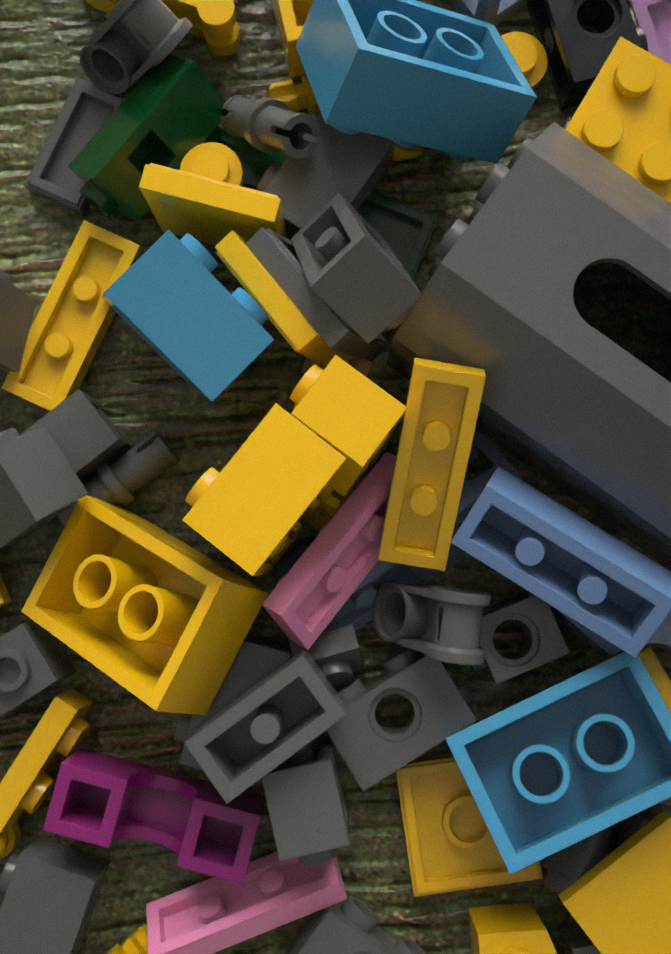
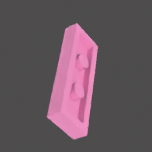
M386 452L369 474L360 481L351 496L329 523L319 531L315 540L289 572L278 581L275 589L262 603L263 607L287 637L309 650L378 562L379 546L396 456Z
M274 852L249 862L243 885L212 877L147 903L148 954H213L346 900L347 896L337 857L319 864L300 865L297 857L279 861L278 852Z

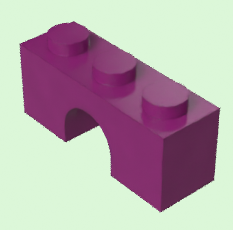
M81 748L61 762L43 831L110 848L115 841L121 839L153 842L171 849L178 855L176 867L243 885L266 797L244 791L226 804L212 782Z

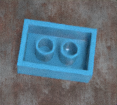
M314 0L296 44L297 52L325 124H329L334 129L345 134L355 135L363 132L389 138L397 145L406 148H414L419 145L444 151L451 157L462 161L475 158L497 164L537 98L494 24L416 0Z
M168 229L103 293L102 299L191 388L210 401H213L274 340L262 327L269 317L261 306L242 288L238 287L234 292L231 289L227 291L211 274L218 266V263L198 240L189 233L179 240Z
M623 652L445 738L510 875L671 797V713L639 655L634 658L630 654Z

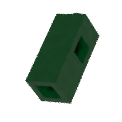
M167 55L156 67L152 66L69 164L68 168L85 183L79 190L80 194L107 217H110L116 211L137 222L149 208L139 189L145 164L150 165V163L180 170L184 156L192 148L202 144L221 122V115L226 116L228 114V110L222 109L226 100L194 61Z

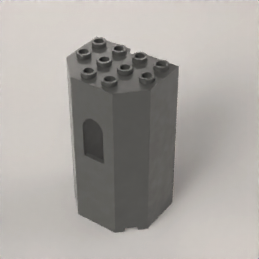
M553 122L535 140L527 137L507 167L502 163L495 167L475 198L478 204L467 220L469 225L457 219L445 234L434 252L437 259L428 272L431 278L425 285L421 293L422 296L413 303L410 313L405 320L392 329L386 338L387 343L391 345L387 365L409 381L414 357L484 369L486 379L475 429L479 430L486 437L671 570V382L584 321L579 315L573 300V289L578 275L584 269L598 263H613L624 267L671 300V204Z

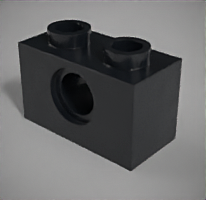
M628 0L527 1L526 6L537 39L543 45L547 54V70L561 111L581 104L620 36L648 51L646 35L640 26H635L628 6ZM580 24L592 25L599 33L587 32Z

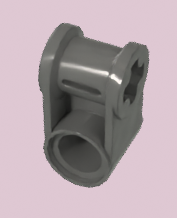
M119 0L106 15V21L82 48L79 54L80 65L90 81L101 90L110 94H121L151 66L156 67L189 32L193 24L187 17L178 19L161 0Z
M386 583L379 589L374 600L373 621L375 629L386 642H392L422 652L429 659L453 664L481 665L485 661V652L479 648L483 608L491 605L492 594L445 585Z

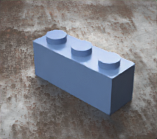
M499 466L451 541L455 546L634 658L638 656L671 611V571Z

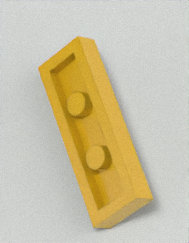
M83 221L29 330L19 373L9 371L1 389L51 411L80 388L116 314L102 299V295L145 253L139 244L88 221Z
M414 357L405 405L407 409L402 421L378 560L445 571L486 379L484 369Z

